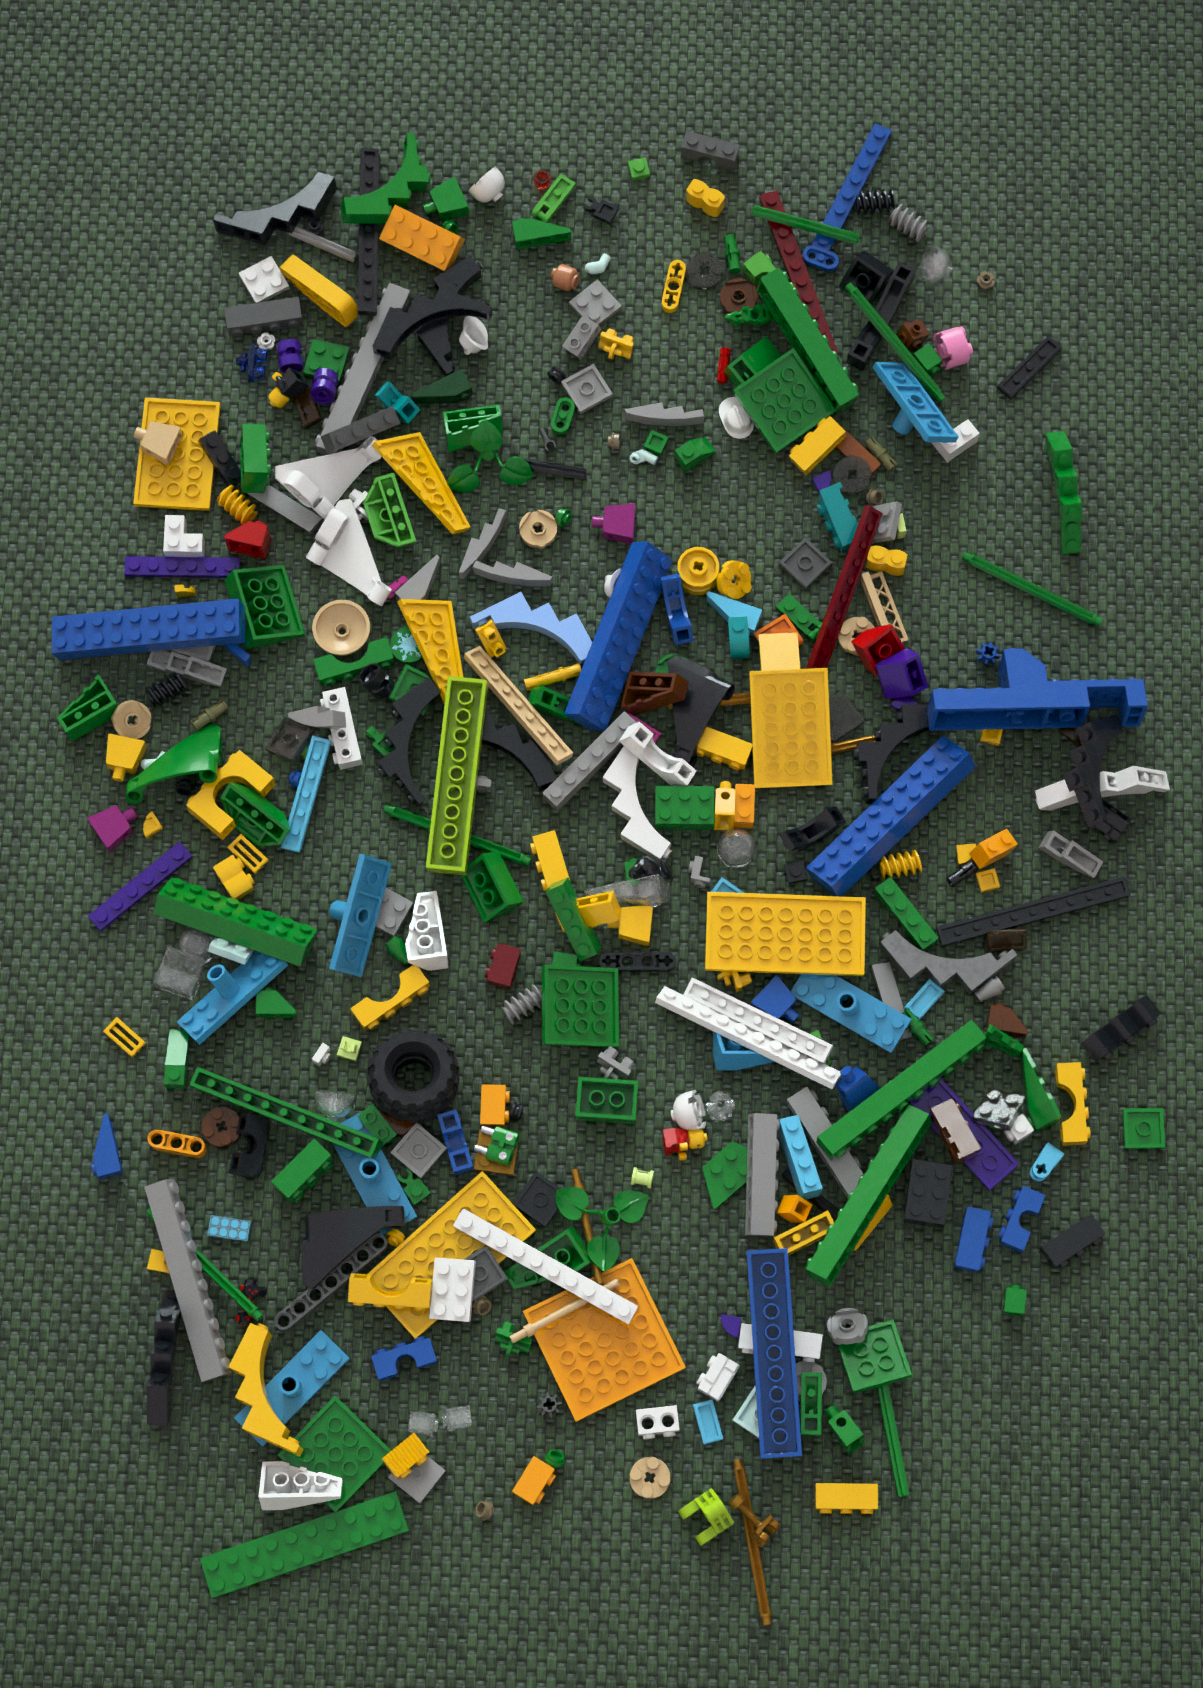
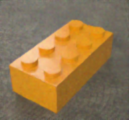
M394 205L379 237L380 240L443 271L453 266L465 241L464 238L397 205Z

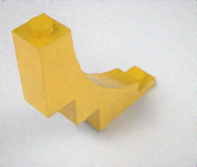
M250 1323L229 1365V1368L234 1373L245 1377L235 1398L239 1402L252 1407L242 1429L246 1433L300 1457L304 1449L299 1445L300 1442L298 1440L288 1437L290 1430L275 1414L265 1389L264 1363L272 1335L268 1331L269 1328L265 1325L258 1323L256 1326Z

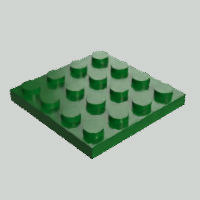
M794 348L732 390L774 453L836 411Z
M542 965L543 1045L619 1047L618 968Z
M334 1396L294 1437L304 1449L301 1456L299 1457L284 1449L278 1456L284 1462L289 1463L290 1466L297 1468L301 1466L311 1472H322L342 1478L341 1499L325 1502L336 1513L384 1464L381 1459L391 1450L346 1405Z

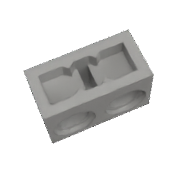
M582 315L562 347L579 360H582L602 329L598 324Z

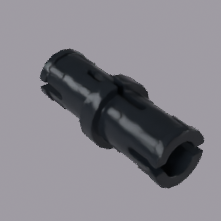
M972 859L965 865L961 864L958 870L946 877V881L951 887H955L965 878H970L971 874L979 869V867Z

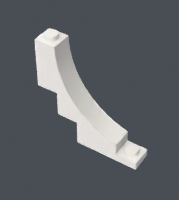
M623 746L603 776V783L620 793L612 804V811L629 821L621 832V839L661 863L663 859L666 860L671 854V843L652 827L641 809L636 792V773L639 758Z
M1132 766L1116 773L1102 771L1099 775L1101 797L1145 794L1150 791L1166 792L1170 790L1165 771ZM1065 780L1035 790L1036 803L1041 810L1052 811L1078 803L1075 792H1069Z

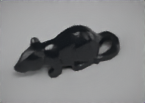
M648 856L640 857L636 861L635 866L628 872L631 879L648 882V879H651L653 884H657L660 879L666 880L672 877L665 860L658 863Z

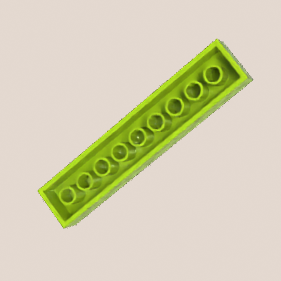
M448 676L426 860L428 872L467 876L488 692V682L484 679Z

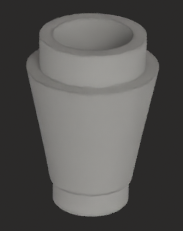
M995 976L986 981L974 993L980 1002L1002 994L1005 987L1000 979Z

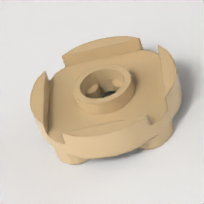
M537 510L532 513L528 512L520 521V537L530 547L544 549L557 536L556 521L547 511ZM541 525L543 531L536 533L533 527Z
M852 617L843 622L838 636V643L843 651L859 656L851 643L853 640L852 636L855 632L861 634L867 629L875 628L867 618Z
M129 700L116 707L111 720L115 731L120 736L139 739L150 729L151 713L141 702ZM130 715L132 717L134 715L136 716V718L134 719L136 722L135 724L127 723V721L129 720L128 717Z
M645 1457L638 1460L630 1471V1485L638 1496L655 1499L663 1495L669 1486V1469L663 1461L655 1457ZM648 1472L655 1474L653 1478L655 1482L652 1484L650 1481L645 1482L644 1480L646 1478L645 1474Z

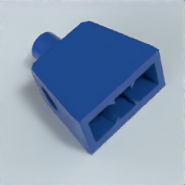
M777 975L751 1001L750 1006L779 1020L785 1017L791 1024L800 1016L792 1009L796 1004V998Z
M850 1066L842 1068L840 1071L842 1078L836 1083L842 1104L849 1112L880 1089L858 1067L851 1069Z

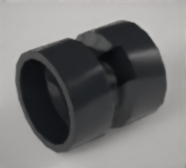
M369 664L360 672V683L375 698L383 699L393 691L395 682L378 664Z

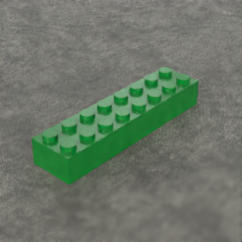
M779 267L760 278L756 291L791 347L795 349L836 409L833 414L837 415L854 405L859 396V389L854 382L850 381L847 369L840 365L837 353L830 349L827 337L820 333L817 321L808 314L809 309L807 305L798 298L799 293L795 287L792 288L788 282L789 277L785 271L782 272Z
M172 877L158 893L153 913L300 967L313 950L318 931L310 925L300 924L291 918L275 915L271 911L261 910L254 905H247L235 898H228L220 895L218 892L208 891L199 885H192L184 882L182 879Z

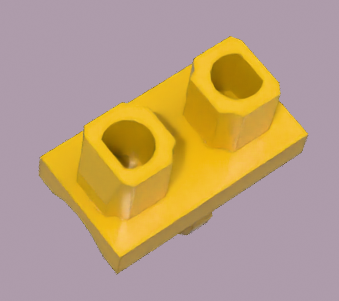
M609 328L606 332L602 331L598 348L609 352V359H613L614 355L630 359L634 344L633 337L624 335L623 339L617 337V332Z
M492 620L488 621L484 626L475 629L490 658L493 656L499 657L506 652L505 649L507 648Z
M721 971L722 973L717 975L718 980H724L726 986L731 985L730 978H732L736 993L742 991V987L752 983L749 972L739 975L738 972Z

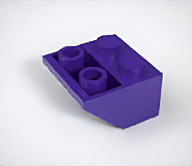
M908 648L875 664L886 699L913 696L928 688L919 654Z

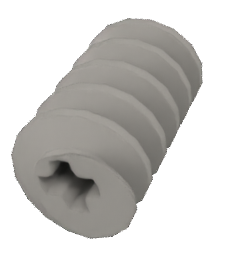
M900 204L894 209L887 223L891 222V226H897V230H903L905 235L910 233L909 237L911 239L916 237V242L919 243L929 229L926 226L927 220L920 223L921 216L914 219L915 212L908 215L909 208L902 211L903 205Z
M531 985V991L527 988L524 989L525 996L518 992V1000L514 996L510 997L511 1004L507 1000L503 1002L504 1008L502 1006L501 1008L512 1025L514 1024V1017L519 1021L521 1020V1013L527 1017L528 1009L534 1013L535 1005L539 1009L542 1008V995L535 985Z

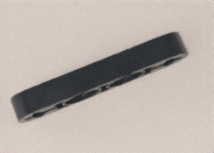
M668 952L604 953L599 959L600 967L618 968V972H669L676 965L675 956ZM616 957H620L619 967H616V963H611L610 967H606V964L602 963L606 961V958L616 962ZM629 957L633 960V965L625 967L622 964V960ZM650 957L653 960L652 966H643V958ZM655 957H659V961H665V958L668 957L669 961H673V963H670L668 967L665 966V963H659V967H656Z

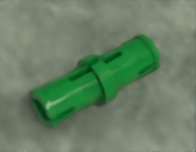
M728 234L724 236L725 257L728 259L729 272L738 273L741 271L739 262L740 251L737 249L736 236Z
M909 1008L903 1011L902 1014L912 1019L908 1026L910 1028L909 1031L914 1033L923 1045L926 1046L934 1037L930 1035L923 1026L924 1023L919 1021Z

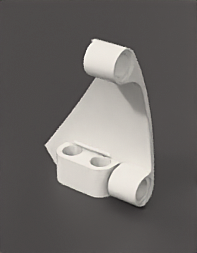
M370 436L356 449L275 466V479L303 505L311 507L325 520L331 509L335 508V503L368 465L382 457L372 446L378 440Z
M339 500L317 532L316 540L306 558L328 569L362 591L371 601L383 606L392 589L381 582L352 500Z

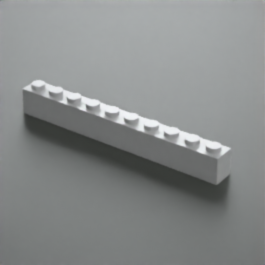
M389 283L387 289H383L381 294L382 300L380 305L377 304V314L367 324L366 336L361 338L359 343L360 349L358 353L353 355L352 367L347 369L344 376L345 382L343 386L340 385L337 391L338 398L336 402L333 401L331 404L329 418H325L322 425L323 431L321 435L318 434L316 437L315 445L318 453L329 455L321 436L356 422L385 358L374 354V341L390 307L395 309L401 308L406 311L411 300L410 290ZM344 448L337 450L333 453L342 452Z
M165 1179L145 1186L144 1188L201 1382L231 1374L229 1368L230 1361L226 1357L224 1350L225 1343L220 1337L219 1323L213 1313V1302L208 1296V1285L205 1279H203L202 1265L197 1259L196 1245L190 1235V1224L186 1221L185 1207L180 1201L178 1194L179 1187L174 1179Z

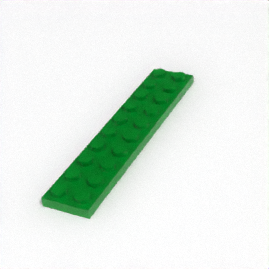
M395 1491L339 1510L336 1513L334 1512L202 1557L200 1561L211 1598L213 1599L409 1532L398 1494Z

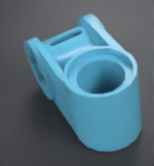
M1048 1142L1031 1167L1030 1177L1036 1182L1045 1180L1061 1160L1064 1153ZM1039 1168L1043 1169L1041 1174L1037 1173Z

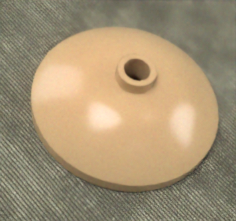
M349 600L331 601L321 607L316 613L312 625L313 636L320 648L327 653L337 656L349 655L361 649L368 640L370 621L365 610L358 604ZM345 630L346 632L345 634H339V631Z

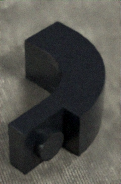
M834 806L826 808L808 823L798 828L784 831L779 836L789 851L797 853L831 835L844 825L846 820L838 808Z

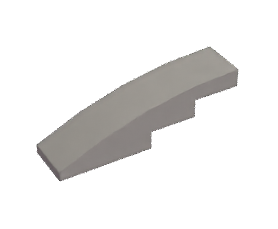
M662 402L625 409L626 420L642 424L687 426L704 423L703 409L684 413L683 406L664 409Z
M498 509L493 525L485 523L479 540L471 538L459 570L461 579H464L473 570L476 560L481 562L492 547L505 522L506 510Z
M477 560L473 565L474 574L494 581L531 587L552 585V576L519 562L516 563L514 568L496 561L494 567Z
M164 650L151 651L146 664L148 667L172 675L175 671L177 674H181L182 678L221 687L227 668L193 656L187 657L173 651L170 653Z

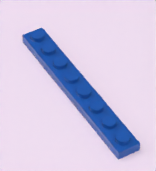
M877 123L874 124L822 224L842 229L856 202V195L858 197L859 191H862L892 130ZM817 234L811 245L830 251L836 239Z

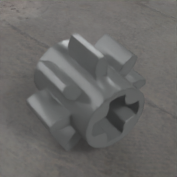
M546 1392L544 1399L539 1397L542 1404L538 1405L537 1409H543L542 1417L546 1413L549 1414L550 1418L553 1417L552 1413L554 1412L560 1414L557 1406L562 1405V1402H556L557 1394L550 1397L549 1393ZM548 1400H551L552 1404L555 1403V1405L552 1406V1410H548L547 1407H544V1405L547 1404Z

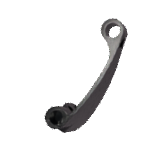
M678 656L668 660L669 673H677L689 681L685 700L672 704L677 737V746L672 757L682 758L694 768L697 762V746L700 738L723 699L729 700L733 696L735 685L718 678L713 671Z
M362 1207L306 1215V1238L302 1240L303 1283L314 1290L341 1262L382 1228L404 1227V1207Z

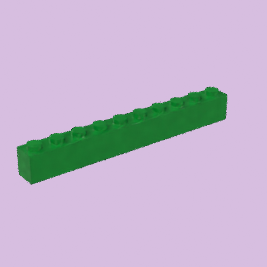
M970 1020L818 1135L816 1143L831 1161L836 1157L838 1159L847 1153L849 1147L857 1146L863 1140L862 1137L866 1134H873L878 1129L879 1124L889 1122L895 1112L898 1110L901 1112L909 1105L908 1102L912 1099H919L928 1087H935L940 1082L939 1079L944 1075L947 1077L955 1070L954 1067L958 1064H965L974 1052H981L986 1046V1035Z
M199 1067L196 1068L189 1084L196 1090L366 1158L376 1160L383 1143L375 1137Z
M911 1105L902 1110L897 1124L890 1129L887 1140L880 1145L877 1156L869 1162L865 1175L859 1178L855 1191L849 1194L846 1205L839 1210L836 1221L827 1230L826 1237L817 1245L816 1253L807 1261L806 1271L810 1278L828 1287L832 1285L931 1126L932 1121L928 1113Z

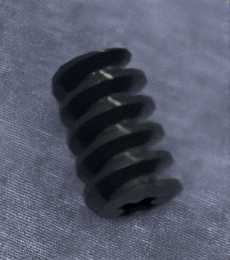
M882 189L880 195L878 190H874L873 196L870 190L866 192V195H864L863 191H859L858 197L856 195V211L858 215H860L862 209L865 215L869 209H871L872 214H875L876 208H878L880 213H882L883 208H886L887 213L890 212L891 207L895 209L893 189H889L888 194L885 189Z
M175 671L173 672V679L169 675L166 676V682L159 679L160 686L154 682L152 683L153 689H150L148 686L145 687L146 694L154 708L155 703L160 707L162 706V699L168 703V696L176 699L175 692L183 695V688L189 692L181 674L179 675Z

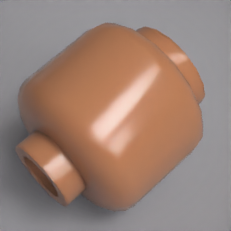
M565 264L559 265L551 272L553 285L562 290L570 291L575 289L579 283L580 275H578V271Z

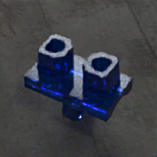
M250 343L249 359L247 358V353H242V357L237 358L235 364L240 366L241 372H246L247 367L248 382L254 383L255 379L265 378V366H256L257 361H267V350L257 348L256 344Z

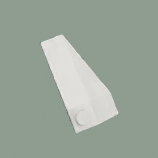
M437 891L417 893L413 917L409 926V934L405 943L408 963L428 971L448 968Z
M283 1461L262 1462L259 1488L262 1510H286L341 1499L343 1480L342 1478L322 1472H311L301 1466L300 1468L290 1466L289 1463Z

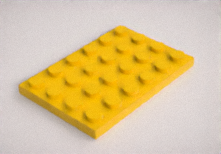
M145 398L142 429L147 430L150 422L178 426L181 428L183 435L169 466L144 453L141 446L139 447L133 502L135 507L210 511L214 466L198 440L214 430L218 434L220 402Z
M828 668L749 671L755 788L832 785Z

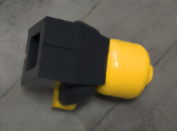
M289 367L283 377L278 372L272 375V378L277 381V387L269 394L270 404L273 407H284L290 398L292 399L306 390L309 385L302 373Z

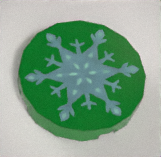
M409 626L400 628L393 634L390 640V648L398 662L412 665L423 659Z

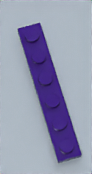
M125 556L124 575L125 577L226 578L232 570L240 569L241 560L240 558Z
M179 841L90 913L88 917L102 932L193 858L192 855Z

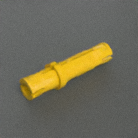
M577 663L569 667H559L558 670L524 679L526 689L530 691L538 686H546L559 681L565 682L566 679L579 676L581 666Z

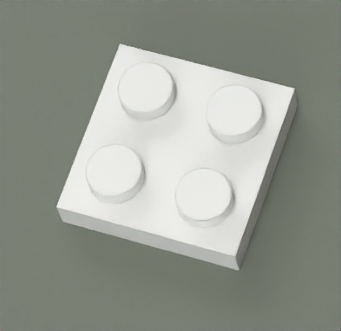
M272 256L239 272L241 280L255 303L265 302L290 289Z

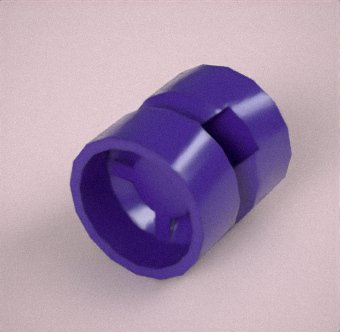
M286 339L277 343L280 371L287 373L286 370L289 367L295 371H301L304 366L300 341Z
M321 368L315 372L310 392L315 402L328 404L334 400L338 383L336 372L328 368Z

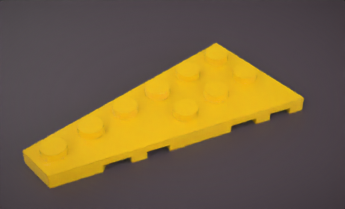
M420 432L379 440L372 444L373 448L452 534L465 532L470 529L464 513Z
M400 599L397 603L433 681L441 692L440 696L445 704L448 676L463 677L452 601Z

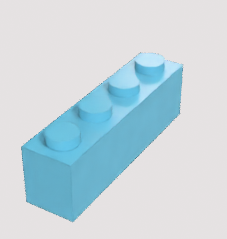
M795 1115L779 1119L780 1126L777 1133L797 1194L805 1200L818 1197L823 1188L799 1116Z

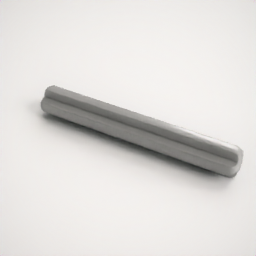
M298 226L295 227L292 234L289 233L290 236L350 262H354L357 258V252Z

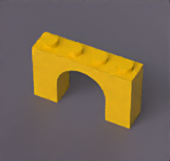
M240 750L236 754H232L223 767L218 768L216 781L212 783L205 782L201 786V790L196 795H192L186 804L189 813L222 840L226 838L236 825L234 819L216 805V797L219 791L228 785L229 782L241 783L265 797L276 785L274 778Z

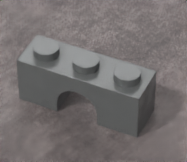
M686 131L681 146V157L698 162L700 157H708L716 162L717 167L734 171L739 157L740 145Z

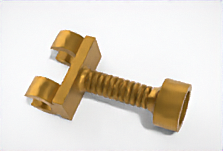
M739 1492L729 1501L728 1505L733 1510L740 1509L747 1519L753 1523L756 1529L749 1537L754 1539V1542L759 1547H763L770 1540L769 1536L762 1532L764 1527L769 1534L773 1535L780 1528V1524L772 1519L771 1515L763 1521L759 1520L744 1505L745 1498Z

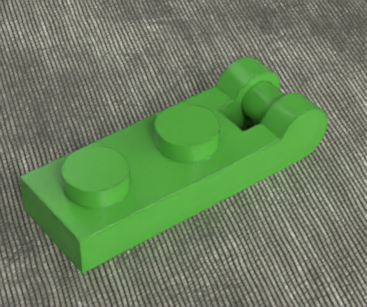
M560 174L534 207L531 216L534 218L538 217L543 222L549 223L574 190L576 183ZM543 208H546L548 210L546 214L542 212Z

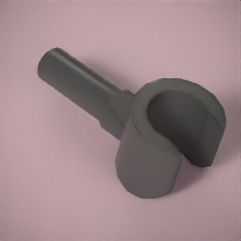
M541 428L540 432L545 442L544 450L549 452L548 444L553 445L555 450L556 443L550 440L545 429Z

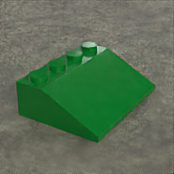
M284 565L232 570L225 578L230 599H239L245 606V643H243L245 649L261 648L305 635Z

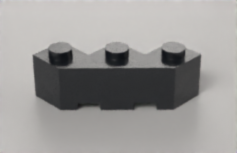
M1145 995L1126 1011L1114 1017L1103 1028L1090 1035L1081 1045L1095 1062L1101 1059L1106 1061L1114 1055L1113 1051L1123 1043L1127 1045L1136 1038L1134 1035L1146 1026L1150 1028L1158 1022L1156 1018L1162 1013L1151 999Z

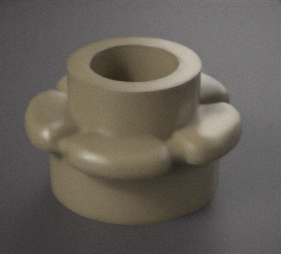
M984 271L977 277V283L981 289L987 290L994 286L995 277L992 273Z
M612 432V435L608 436V447H612L614 451L615 449H620L621 440L620 434Z
M876 488L870 489L866 495V501L870 506L880 505L883 501V493Z
M482 1296L473 1302V1312L475 1314L486 1315L491 1310V1302L486 1296Z
M487 1500L480 1501L475 1509L476 1516L480 1517L483 1521L492 1517L494 1513L492 1502Z

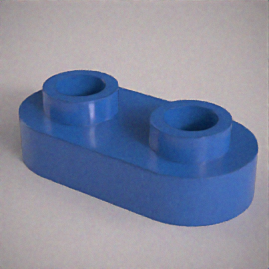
M814 245L807 246L803 251L802 258L807 265L826 272H833L838 267L839 258L831 251ZM813 255L815 258L810 259L809 256Z

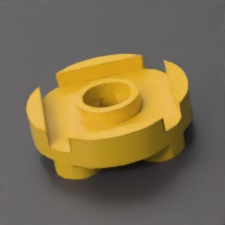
M735 560L725 562L722 565L721 573L717 575V588L727 598L739 599L746 593H749L752 588L749 565ZM735 575L736 581L735 583H732V579H734Z

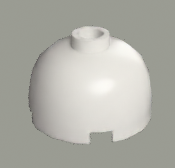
M495 166L481 177L468 192L477 201L487 203L491 200L496 202L503 196L501 191L505 187L504 176Z
M696 1090L680 1094L673 1104V1110H671L672 1120L676 1121L682 1129L687 1131L700 1130L706 1126V1121L702 1122V1116H706L704 1105L700 1095H695Z

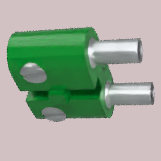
M482 1126L481 1133L491 1135L492 1141L491 1144L489 1143L488 1148L475 1145L474 1151L486 1155L485 1158L487 1160L510 1166L514 1150L517 1148L520 1139V1133L496 1126L495 1129Z

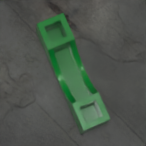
M387 637L369 642L366 654L360 660L353 663L341 662L332 654L313 659L321 686H332L340 680H351L355 676L360 675L363 668L372 663L378 664L383 670L395 664Z
M567 877L551 884L545 892L579 961L597 955L602 945L594 929H590L581 917L577 906V894L569 878Z
M891 877L875 887L873 894L882 906L898 919L915 947L926 952L937 944L938 936Z

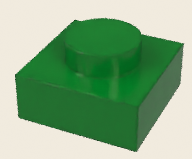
M651 430L643 449L661 456L669 437Z

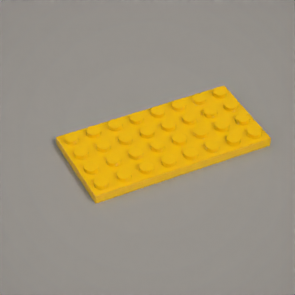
M707 892L705 971L864 976L866 897Z
M482 1171L368 1274L372 1275L375 1283L381 1289L389 1292L404 1289L412 1278L432 1279L433 1283L435 1257L464 1260L486 1245L453 1226L462 1209L471 1212L522 1242H525L534 1234L536 1229ZM487 1246L498 1264L507 1258V1256ZM385 1305L414 1338L420 1337L438 1320L429 1319L430 1307L425 1310H415L414 1307L406 1306L403 1309H397L393 1305Z

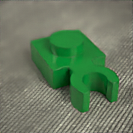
M407 1168L406 1172L409 1174L407 1179H403L400 1175H397L399 1182L407 1185L403 1188V1191L414 1206H416L431 1195V1193L419 1177L413 1180L412 1171Z

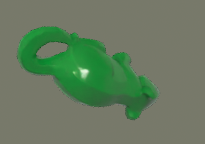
M755 305L752 309L743 306L740 312L734 311L724 316L736 328L739 327V324L763 326L771 320L776 322L765 305Z

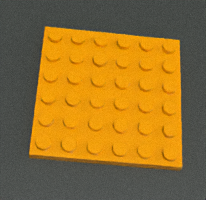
M632 1258L602 1272L603 1285L617 1279L620 1286L611 1291L639 1307L629 1325L593 1304L587 1303L535 1331L536 1334L534 1336L575 1422L686 1369ZM565 1290L524 1310L523 1313L528 1324H533L580 1297Z

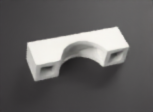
M637 722L628 726L619 740L621 744L671 786H687L696 773V770L682 758H675L663 752L653 740L654 734L642 723Z

